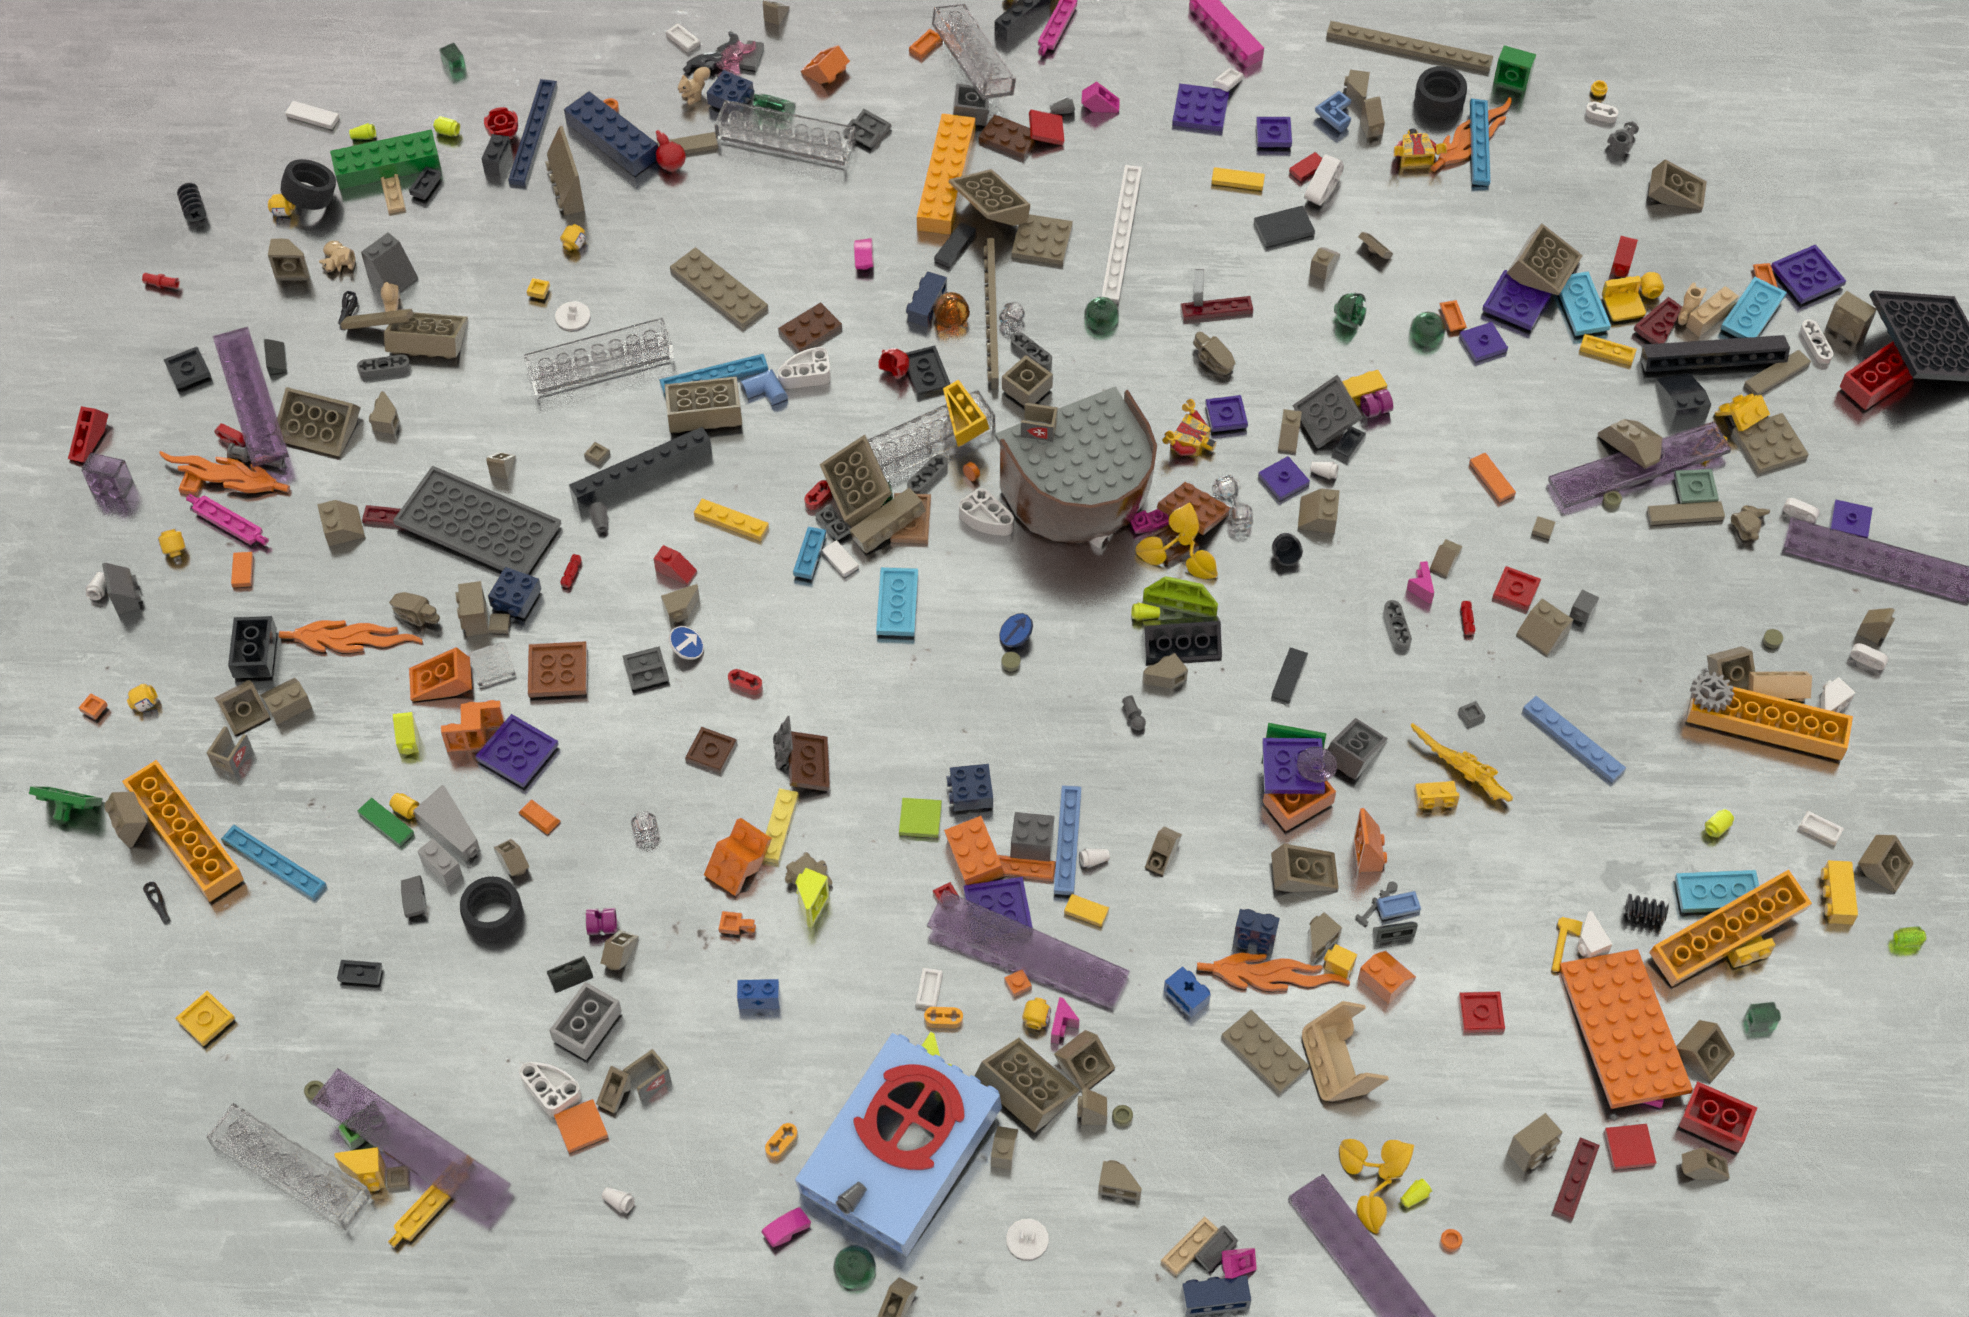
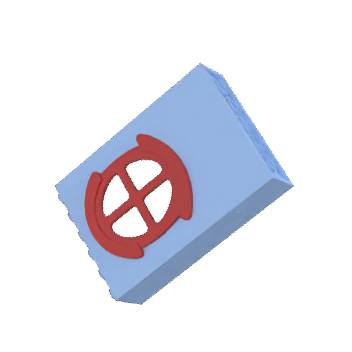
M892 1032L796 1177L795 1182L799 1193L907 1257L997 1117L1002 1106L997 1089L992 1086H984L975 1076L965 1075L956 1065L950 1066L944 1063L945 1060L936 1054L932 1056L927 1053L923 1046L919 1044L915 1046L904 1035H896ZM909 1082L923 1083L925 1088L910 1109H906L888 1098V1094L900 1085ZM933 1091L941 1095L945 1105V1118L940 1127L933 1125L918 1115L919 1110ZM881 1106H887L904 1117L903 1122L890 1141L883 1140L877 1129V1114ZM912 1123L934 1134L933 1140L921 1148L910 1151H903L897 1148V1144ZM857 1182H861L867 1191L854 1212L845 1214L836 1205L838 1196Z

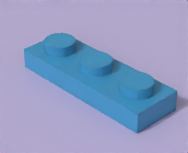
M808 526L793 570V576L812 579L826 537V530Z

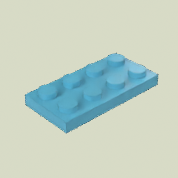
M1589 271L1571 274L1559 296L1575 336L1610 330V322Z
M1754 277L1722 323L1720 329L1738 338L1758 337L1787 292Z
M881 567L876 635L915 636L918 586L917 568Z
M1756 870L1676 873L1675 875L1682 913L1716 911L1759 886Z

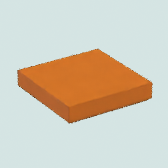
M593 1099L554 1114L568 1153L608 1138L607 1131Z

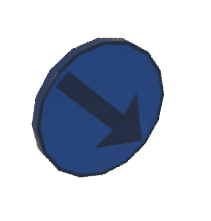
M1018 613L1009 617L1000 629L999 636L1001 642L1007 647H1017L1023 644L1032 633L1033 621L1024 613Z

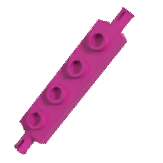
M1060 0L1038 40V45L1041 46L1038 50L1040 55H1045L1047 49L1054 50L1077 7L1078 0Z
M189 494L186 497V501L193 504L192 509L194 513L250 545L255 541L260 542L264 546L268 544L269 539L261 535L263 533L262 528L205 495L196 498Z

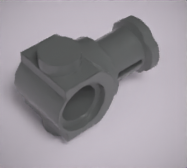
M1627 121L1623 129L1616 130L1614 134L1611 133L1607 140V143L1610 144L1609 149L1615 154L1625 155L1626 152L1629 153L1634 144L1632 143L1633 135L1639 131L1637 124L1633 121Z

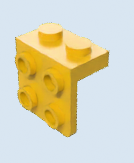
M1629 276L1605 281L1601 295L1612 321L1639 318L1646 315V310L1638 293L1641 284L1640 276Z
M1754 394L1738 395L1732 398V402L1722 404L1718 407L1719 410L1714 412L1715 416L1732 415L1738 431H1744L1770 415L1763 396Z
M1760 936L1730 953L1727 957L1733 968L1747 965L1753 961L1769 957L1776 944L1772 938L1763 940Z

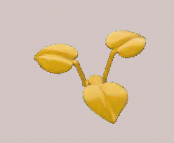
M1191 503L1176 509L1169 517L1171 528L1175 532L1180 533L1173 541L1163 547L1160 538L1147 537L1136 546V554L1150 565H1160L1167 557L1164 550H1167L1174 543L1179 541L1182 545H1190L1191 557L1186 561L1188 571L1193 576L1201 579H1212L1218 576L1216 561L1209 552L1199 550L1195 554L1193 553L1195 544L1193 540L1199 530V521Z
M1345 1139L1339 1146L1340 1161L1344 1170L1350 1174H1358L1362 1171L1363 1165L1379 1168L1380 1177L1385 1180L1371 1191L1369 1196H1361L1357 1203V1214L1361 1223L1369 1231L1377 1234L1385 1222L1387 1208L1384 1201L1378 1196L1374 1197V1195L1387 1184H1391L1392 1179L1403 1176L1411 1161L1414 1145L1399 1140L1386 1141L1381 1149V1158L1385 1163L1377 1164L1365 1161L1368 1157V1150L1362 1142L1356 1139Z

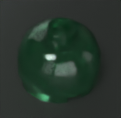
M1347 293L1338 300L1334 306V313L1340 324L1353 329H1358L1357 325L1361 326L1366 315V307H1363V302H1366V298L1363 294Z
M1101 296L1092 299L1086 305L1084 311L1085 324L1089 329H1097V332L1100 333L1113 330L1119 322L1118 306L1108 297Z
M1422 312L1416 315L1411 322L1410 338L1417 345L1420 343L1427 348L1435 347L1444 338L1445 323L1434 312Z
M860 1245L844 1247L834 1259L833 1272L835 1280L844 1288H851V1290L864 1289L872 1283L875 1276L876 1263L874 1256L868 1249Z

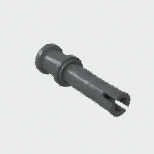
M230 443L227 450V458L240 459L245 463L252 461L281 469L285 463L284 457L254 451L249 446L240 447L236 446L235 443Z

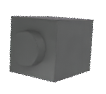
M1582 589L1572 606L1569 616L1576 621L1587 624L1597 607L1599 597Z

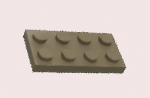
M1252 1009L1221 1035V1038L1279 1095L1309 1070V1065Z

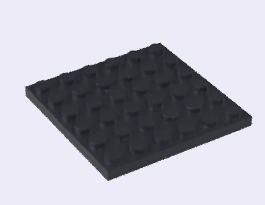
M1873 290L1869 294L1873 305L1877 309L1881 320L1913 378L1969 381V321L1955 296Z

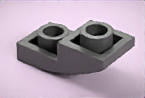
M832 505L816 513L815 517L835 540L838 541L850 534L851 528L844 521L843 517L838 515Z
M421 876L401 880V896L405 917L425 913V898L423 896V880Z

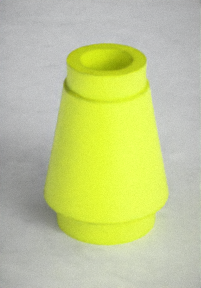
M366 123L350 129V138L352 140H372L376 137L374 124Z
M1137 602V604L1132 605V619L1141 621L1159 618L1160 607Z
M1423 1178L1415 1180L1400 1200L1406 1208H1409L1430 1197L1429 1194L1432 1192V1189Z

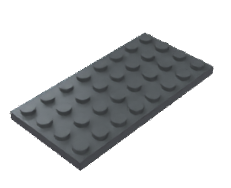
M435 466L429 469L393 520L397 526L503 571L505 567L525 574L529 573L561 525V520Z

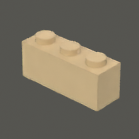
M1723 287L1690 313L1686 328L1698 337L1702 336L1731 312L1739 296L1728 287Z
M1807 671L1749 672V691L1781 699H1792L1794 701H1804V698H1811L1812 675Z

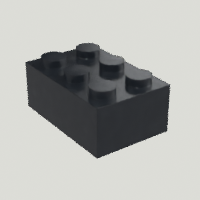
M272 616L234 617L228 667L233 678L272 677L277 632Z

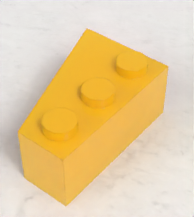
M959 379L943 388L958 447L989 430L986 416Z

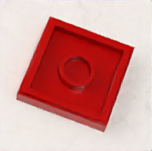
M1031 109L1029 111L1031 139L1063 145L1065 140L1062 116Z
M1505 566L1492 598L1528 611L1541 579Z
M1500 991L1459 993L1463 1033L1505 1031Z
M1647 1123L1605 1128L1604 1132L1613 1170L1656 1165L1657 1162Z

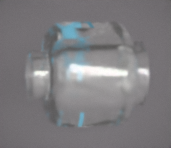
M1017 302L1006 303L999 314L1000 322L1008 329L1018 328L1025 317L1023 307Z
M1232 475L1217 478L1214 481V485H1212L1213 494L1220 501L1236 498L1241 489L1239 480L1235 479Z
M1239 502L1229 509V524L1235 530L1245 531L1253 524V511L1249 505Z
M648 811L636 813L631 820L633 835L638 840L643 842L651 841L659 832L655 815Z

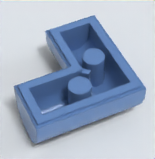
M1338 91L1316 106L1315 113L1339 132H1343L1349 126L1351 117L1342 110L1351 104V99Z
M772 369L740 381V387L747 399L765 393L771 405L788 399L787 393Z

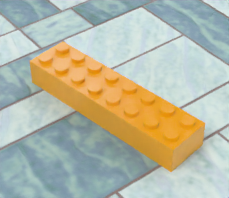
M942 113L917 213V230L951 235L961 194L948 182L949 179L965 176L975 136V118Z
M1733 687L1732 692L1734 696L1730 705H1727L1725 710L1720 708L1718 712H1715L1714 709L1708 712L1706 707L1701 710V704L1695 705V699L1691 698L1686 722L1838 760L1843 759L1848 749L1853 716L1737 687Z
M157 760L122 781L127 792L135 793L145 817L209 902L244 880L237 865Z
M1788 869L1654 945L1649 953L1673 987L1806 911L1812 902Z

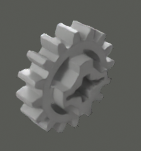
M1705 672L1704 677L1699 674L1697 679L1694 678L1690 688V692H1692L1690 698L1695 699V705L1701 704V710L1706 707L1708 712L1711 709L1718 712L1720 708L1725 710L1726 706L1730 705L1734 696L1732 692L1733 686H1728L1729 679L1723 680L1724 675L1717 677L1716 672L1712 676Z

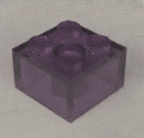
M90 452L81 469L90 491L95 494L125 499L134 482L125 460Z

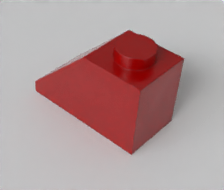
M1620 236L1610 274L1628 277L1638 242L1637 239Z
M665 545L660 548L653 558L656 572L687 586L697 573V569L680 552Z

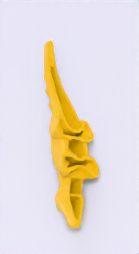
M1411 724L1413 732L1426 745H1429L1433 752H1436L1440 758L1446 760L1455 769L1464 773V777L1471 782L1477 781L1491 799H1504L1506 802L1513 801V796L1495 780L1494 775L1498 773L1495 768L1477 761L1478 758L1467 751L1460 753L1441 745L1416 724Z

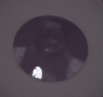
M1310 747L1299 755L1297 768L1305 779L1312 782H1325L1336 773L1337 761L1329 750L1322 747Z

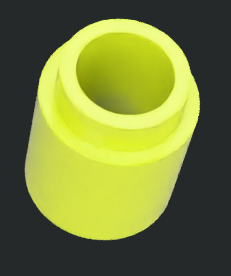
M439 116L434 121L433 127L436 133L450 137L458 136L460 123H457L456 120Z
M1726 809L1717 811L1705 822L1707 834L1712 837H1720L1733 825L1734 816Z

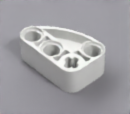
M1328 154L1324 155L1305 192L1304 199L1320 206L1325 202L1343 173L1344 165L1342 160Z
M823 347L811 348L797 353L788 359L778 370V379L784 389H793L829 383L831 374L827 350Z
M984 488L976 489L959 502V518L971 528L983 533L1007 536L1013 532L1014 516L988 490Z
M526 1062L521 1065L519 1074L523 1085L550 1117L554 1118V1114L572 1108L580 1102L582 1094L579 1084L565 1071L555 1066L538 1062ZM528 1073H534L531 1077H525ZM540 1088H546L543 1092H537ZM570 1090H575V1091H576V1092H575L574 1094H572V1095H568V1094H567V1092L570 1091Z

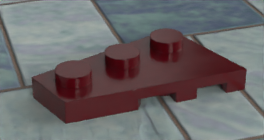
M1668 296L1634 326V331L1652 344L1665 343L1682 306Z

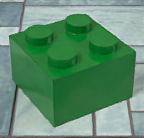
M1504 45L1498 58L1493 83L1526 92L1531 80L1536 54Z

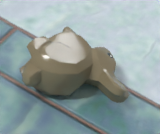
M1745 505L1739 513L1732 514L1731 523L1739 531V536L1742 540H1758L1761 530V520L1758 517L1768 515L1770 510L1757 509L1754 506Z
M805 852L804 856L786 866L785 882L787 884H795L798 875L802 874L805 868L827 876L828 886H831L833 883L827 875L828 868L825 861L820 860L816 862L808 852Z

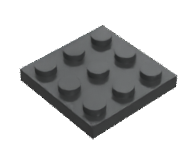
M1338 375L1292 405L1295 411H1302L1301 422L1318 449L1364 418Z

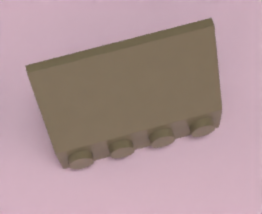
M559 126L547 152L548 161H545L547 171H551V174H549L551 184L555 183L553 190L555 197L559 196V199H557L559 209H563L564 215L585 211L576 165L564 128Z
M992 169L949 179L948 183L987 219L1012 226L1028 222L1031 204Z
M1541 223L1529 236L1507 271V274L1522 285L1559 295L1583 255Z
M413 312L414 315L408 322L389 324L384 331L385 352H391L392 354L407 353L411 356H444L447 359L457 357L461 349L468 316Z
M737 376L664 384L670 433L691 431L700 427L716 429L719 427L742 425Z
M286 387L271 440L340 457L356 426L361 407L353 403Z
M863 435L819 464L844 521L851 527H854L877 511L892 493L866 435Z
M1017 1038L983 1060L975 1074V1077L981 1081V1084L997 1089L999 1091L998 1094H1000L1001 1104L1033 1132L1046 1125L1080 1091L1020 1038Z

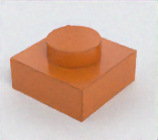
M90 693L78 708L80 712L96 720L108 704L103 699Z
M1023 969L1004 977V982L1013 997L1032 989V985Z

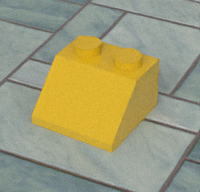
M378 1147L335 1153V1159L342 1173L363 1190L378 1191L380 1188H386L385 1162Z

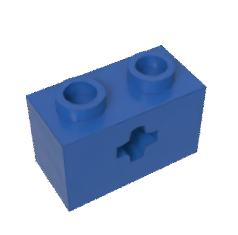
M1183 966L1164 982V991L1191 1018L1210 1003V990L1204 984L1201 985L1196 980L1195 975L1190 970L1187 971Z
M779 979L737 980L738 1008H780Z

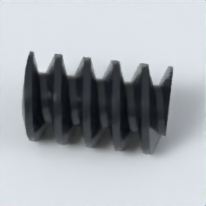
M194 183L181 185L177 190V196L184 218L191 222L204 219L206 211L198 186Z
M1628 894L1624 914L1627 913L1629 920L1635 915L1636 921H1639L1642 916L1644 923H1647L1649 918H1651L1652 925H1655L1656 921L1659 920L1660 926L1663 927L1667 918L1669 903L1666 907L1665 902L1662 900L1658 905L1656 899H1652L1649 903L1648 897H1644L1641 902L1639 895L1633 900L1632 894Z

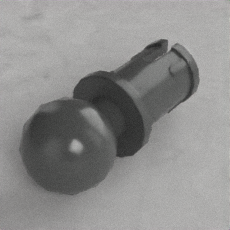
M1132 695L1124 697L1122 703L1128 713L1127 718L1131 719V726L1135 730H1142L1146 726V720L1143 716H1140L1142 714L1141 709H1138Z

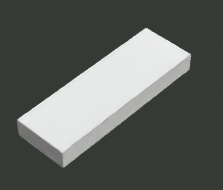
M292 101L285 112L286 117L331 130L340 118L338 113Z

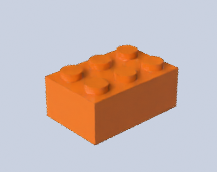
M1324 777V794H1264L1263 803L1285 831L1334 804L1336 790Z
M982 816L944 830L965 885L990 882L1005 876Z

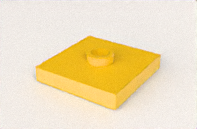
M206 991L175 1019L202 1046H205L229 1025L235 1017L212 994Z

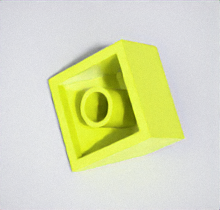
M805 868L804 872L800 873L796 879V894H798L799 905L806 924L812 928L829 897L828 877Z

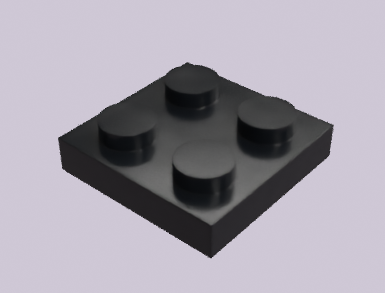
M198 346L163 359L177 389L211 376Z

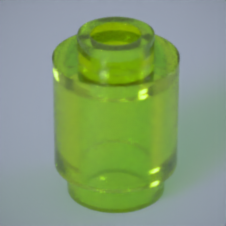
M1920 926L1899 928L1894 931L1893 939L1897 947H1920L1926 942V933Z

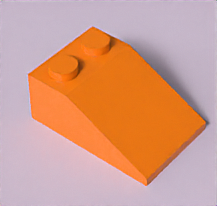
M455 647L409 668L410 700L420 701L457 696L472 689L470 657Z
M1360 808L1354 834L1358 872H1379L1383 870L1384 864H1387V853L1383 852L1382 847L1385 845L1384 834L1380 833L1379 825L1364 808Z

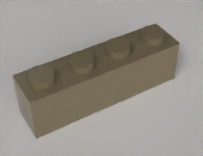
M910 488L906 489L851 528L850 533L853 540L865 553H868L880 543L889 539L897 531L906 527L911 521L920 517L925 512L923 502Z

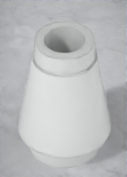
M1313 461L1310 467V472L1330 480L1332 478L1336 479L1339 471V465L1335 464V462Z
M96 573L86 587L88 598L100 600L104 596L106 587L104 573Z
M1083 849V851L1079 852L1080 865L1086 868L1093 867L1110 859L1108 849Z
M607 1187L602 1193V1199L620 1213H628L635 1202L631 1193Z

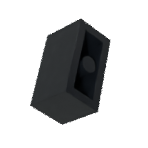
M492 134L481 158L485 173L501 176L512 151L509 136Z

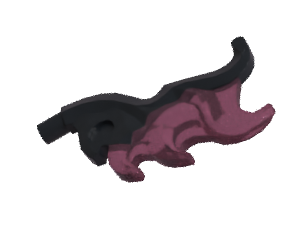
M729 31L728 35L731 37L729 41L717 47L715 52L693 57L686 62L687 65L683 68V71L688 73L695 67H707L710 70H714V67L719 69L731 68V64L728 63L743 60V57L740 55L752 52L756 48V43L753 41L752 44H743L736 33Z

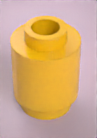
M395 793L389 802V806L398 814L411 819L415 817L413 810L419 806V802L403 793Z

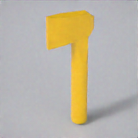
M1565 917L1558 919L1557 925L1560 930L1552 965L1553 972L1560 971L1567 932L1580 937L1583 922Z

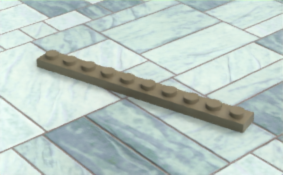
M1330 21L1326 35L1329 38L1490 72L1493 61L1492 55Z
M987 238V246H984V256H987V259H984V270H988V273H985V283H988V287H985V297H989V300H985V310L989 311V314H986V325L990 327L986 328V339H990V343H987V353H990V357H987V368H991V371H987L988 382H991V389H999L994 238Z

